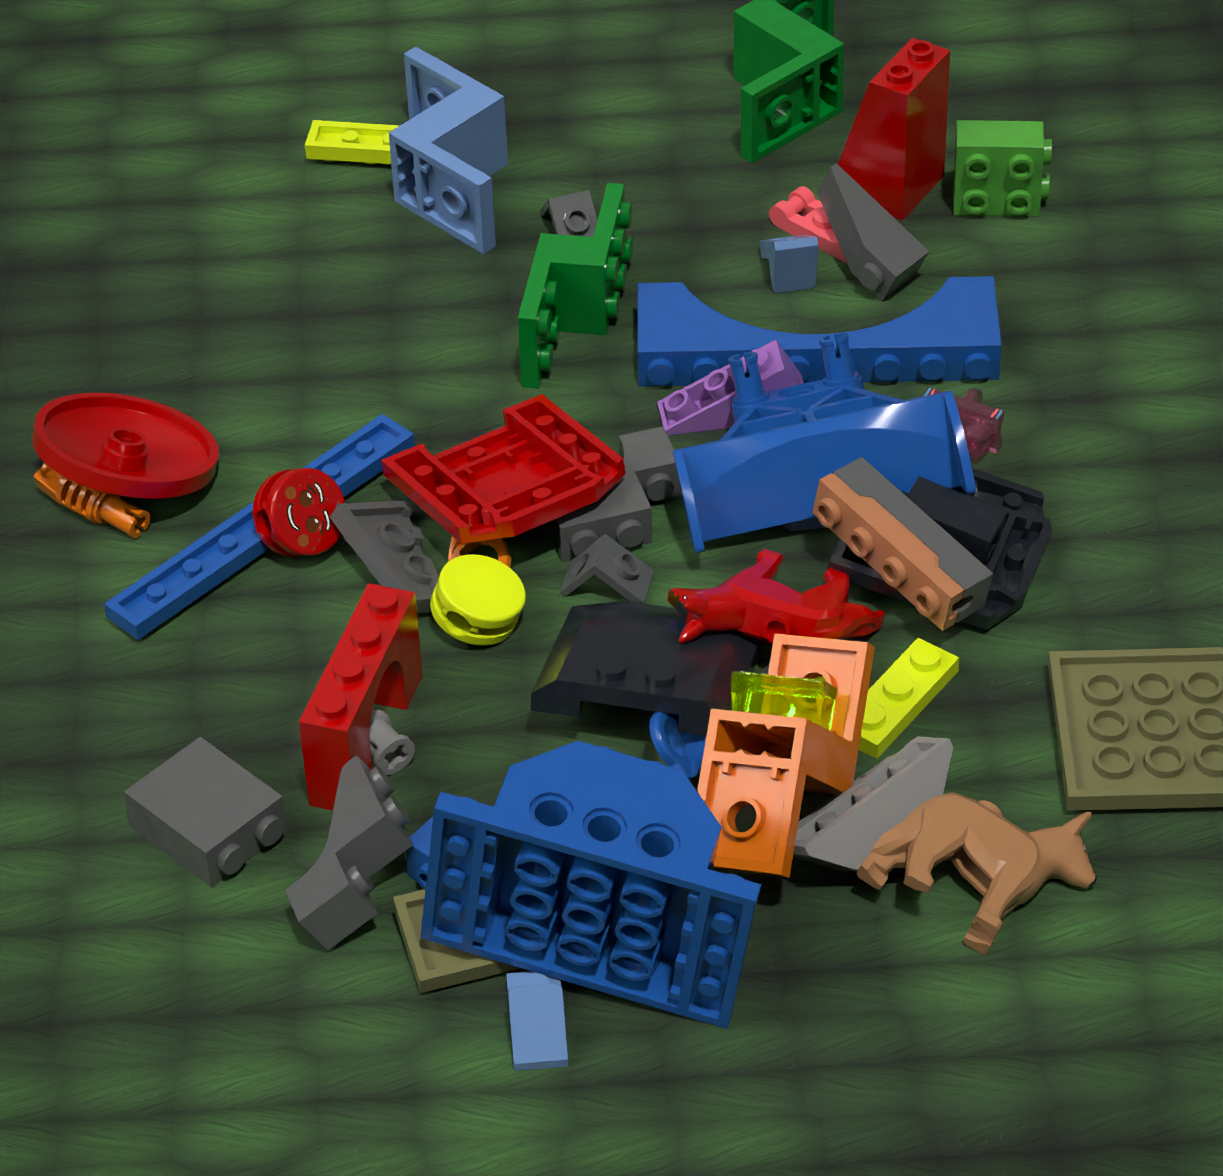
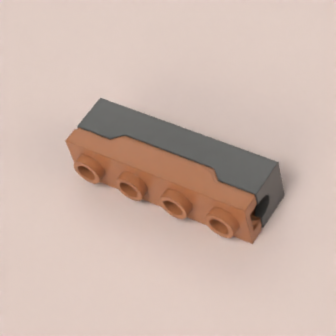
M863 457L834 471L833 474L830 473L819 479L812 513L823 526L834 532L850 547L855 555L866 561L883 577L887 584L897 589L916 607L920 614L929 618L938 628L943 631L954 625V622L961 621L985 606L994 573Z

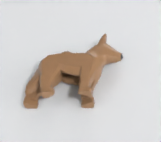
M954 792L934 796L931 800L925 801L914 809L903 822L882 834L874 844L871 854L860 865L857 876L872 887L881 889L888 879V873L893 868H906L903 884L914 890L929 893L934 884L930 873L932 868L942 861L951 859L959 873L984 896L963 942L977 952L986 954L1003 924L1002 919L1019 905L1030 900L1047 880L1056 878L1084 889L1096 884L1097 876L1089 861L1086 846L1080 836L1092 813L1085 812L1063 826L1026 832L1003 818L1001 810L989 801L980 800L977 802Z

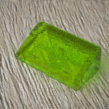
M733 671L731 677L732 711L806 718L830 730L838 689L824 680Z

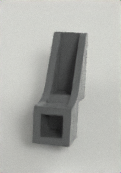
M663 426L620 435L619 455L624 459L626 474L598 501L557 518L558 553L562 563L574 559L604 534L608 535L625 549L652 543V512L649 503L680 496V486L672 451L674 448Z
M357 755L349 760L341 770L329 835L324 850L314 865L299 880L285 890L298 922L327 950L378 914L369 894L375 889L369 877L414 845L405 828V824L410 821L409 816L401 804L393 796H390L395 791L394 785L380 767L376 766L371 770Z

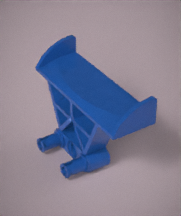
M843 332L834 333L836 352L833 340L830 339L829 334L819 338L826 377L822 380L764 391L758 365V353L744 352L746 372H744L740 355L731 356L728 358V362L731 366L736 396L731 403L735 424L718 441L672 450L689 535L695 553L705 552L704 541L815 518L816 516L812 511L819 479L830 473L833 474L834 471L860 457H863L900 491L903 490L909 493L920 476L947 488L961 486L966 495L976 493L967 442L952 390L908 400H901L864 390L862 376L853 370L848 343L849 336Z

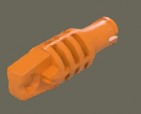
M45 463L33 476L37 487L61 506L68 508L74 513H78L81 517L88 519L94 524L108 523L136 539L142 534L134 526L145 531L150 523L148 511L121 499L120 495L102 492L76 483L57 473Z

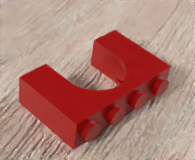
M371 583L367 584L299 720L309 806L333 811L341 770L356 755L372 770L370 722L374 704L407 710L423 677L415 592Z

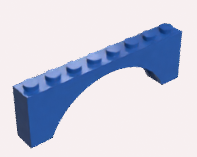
M994 276L949 277L932 298L906 315L874 327L843 332L849 336L848 343L853 370L862 376L863 382L1000 379L1002 344ZM682 282L638 283L639 386H688L709 375L711 372L728 365V358L739 354L741 358L744 356V352H751L774 340L778 341L799 370L803 383L822 380L826 377L819 338L828 334L779 332L739 322L701 302ZM830 333V339L833 340L834 349L836 352L837 348L834 333Z

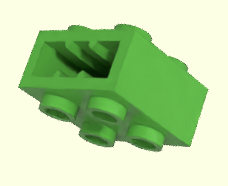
M956 120L953 215L1040 217L1041 199H1049L1050 175L1049 173H1043V165H1051L1052 139H1044L1043 121Z

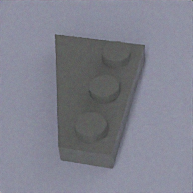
M410 501L337 504L330 519L342 533L345 541L351 545L367 566L370 574L376 578L381 586L415 592L417 613L431 612V596L439 575L433 560L425 556L420 547L424 537L421 529L412 526L410 516L413 512Z

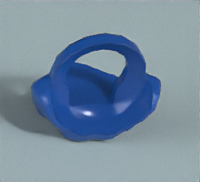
M662 712L654 713L650 718L649 729L656 751L669 767L682 770L690 781L696 779L701 771L706 736L678 732L679 715Z

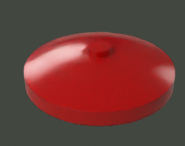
M80 393L52 400L45 404L36 414L32 432V444L35 452L54 471L86 487L127 497L171 498L198 491L213 479L219 456V447L215 438L195 419L167 405L123 394Z

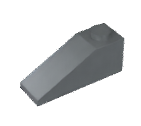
M835 163L830 167L817 194L851 273L859 279L865 288L870 290L881 301H884L916 276L930 251Z

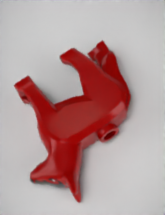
M763 549L757 554L754 566L728 578L715 588H673L668 591L667 601L674 607L686 624L679 636V642L681 643L690 642L702 634L734 630L769 643H773L774 634L838 640L864 637L880 629L883 626L885 612L881 610L874 612L864 605L849 603V576L847 573L829 568L825 572L823 579L826 584L802 593L773 580L778 573L779 566L783 562V556L780 553Z

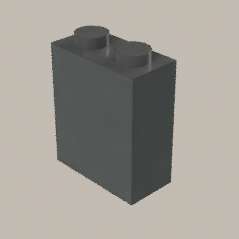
M202 737L194 740L124 791L130 827L211 888L226 876L237 872L246 861L266 846L274 844L287 831L283 796Z

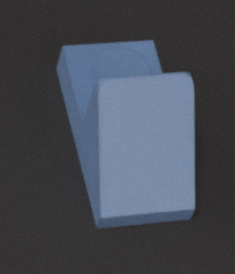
M797 235L759 240L761 258L769 259L772 290L775 293L812 289L815 287L818 260L817 236Z
M533 971L507 973L514 1071L567 1067L568 1053L561 980Z

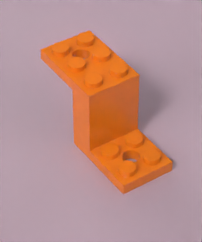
M774 634L762 713L711 709L697 792L721 825L713 869L785 878L790 877L803 791L841 795L853 786L875 646L868 642ZM816 677H824L827 682V691L824 697L817 702H809L806 696L808 684ZM753 805L756 811L754 825L746 832H739L735 825L736 814L742 807Z

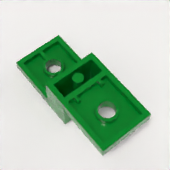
M607 183L593 237L540 233L518 315L521 385L523 388H540L544 371H551L553 345L551 342L558 343L560 332L607 336L610 319L618 318L620 292H617V290L625 289L627 266L624 263H631L633 255V237L626 236V228L630 229L632 221V202H625L624 184Z

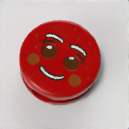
M298 468L281 470L270 475L261 484L256 493L253 503L255 529L262 542L269 549L280 555L290 557L318 555L330 549L342 534L330 517L337 504H343L345 500L337 483L329 475L318 469Z

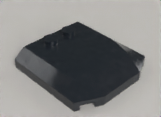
M972 468L976 493L966 495L961 486L949 489L1007 512L1001 536L992 557L986 565L994 574L985 606L961 620V622L987 630L1023 606L1049 543L1052 527L1050 519L1044 516L1042 508L1044 502L1043 492ZM839 539L829 560L827 570L831 568L847 573L850 583L912 604L897 589L887 584L883 577L866 561L855 555L844 541Z
M629 601L572 606L531 692V711L580 718L584 701L676 714L679 715L678 732L707 736L711 709L739 711L761 652L762 640L734 630L702 634L690 642L681 643L679 642V636L686 624L672 607Z

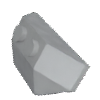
M917 736L895 755L885 758L854 780L853 786L841 795L835 794L798 822L793 857L833 869L858 872L860 865L871 854L874 844L882 834L903 822L914 809L925 801L931 800L934 796L943 795L954 748L950 739Z

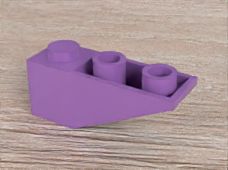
M777 340L751 351L758 353V365L764 391L803 384L801 373ZM743 356L740 359H742L744 372H746L747 368L745 358ZM728 364L721 369H717L702 379L671 393L657 402L662 424L667 435L727 429L735 424L731 403L736 396L731 366Z

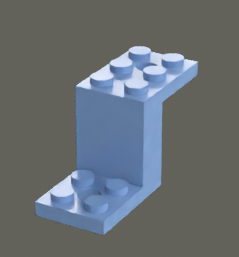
M414 47L404 53L409 120L389 132L394 201L480 253L485 254L496 247L493 185L490 176L508 165L504 96L420 48Z

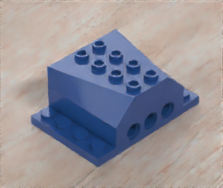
M575 741L511 765L494 807L479 803L469 797H458L440 792L433 812L421 939L728 1029L735 1006L761 884L745 880L738 875L713 871L721 825L682 770L668 767L657 761H647L616 752L605 746H595Z

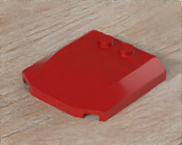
M540 394L502 410L505 426L435 455L427 451L426 446L421 443L382 459L381 462L384 476L457 541L465 544L513 537L598 501L626 474L623 457L547 397Z

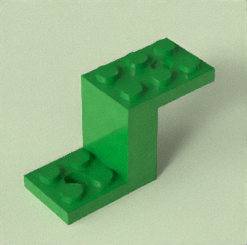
M753 0L734 10V79L744 85L741 87V157L750 163L758 161L843 112L844 43L833 37L834 0Z

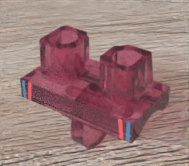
M928 387L922 396L941 393V391ZM970 388L964 398L954 396L969 456L978 459L985 451L997 454L1002 447L1003 441L1001 438V428L1004 411L983 405V393L975 388Z

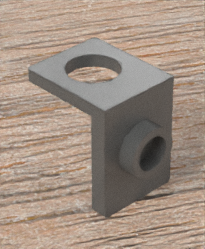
M589 190L548 199L540 210L541 217L551 215L556 234L594 236L598 220Z
M604 534L571 560L560 592L567 596L595 575L630 602L643 603L654 570L638 559L632 552L626 550L608 535Z

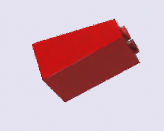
M911 38L869 82L838 165L889 214L902 221L945 176L950 50L915 38Z

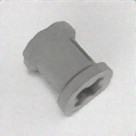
M372 710L370 750L373 757V765L380 767L386 775H393L404 769L412 760L415 745L408 736L399 735L393 729L390 717L385 711Z

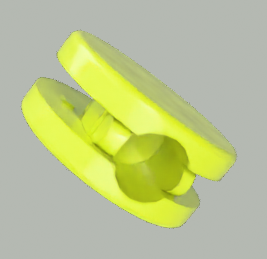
M463 555L450 560L442 568L431 596L430 608L437 624L453 638L472 645H493L504 641L514 631L525 605L526 592L518 575L504 563L483 555Z

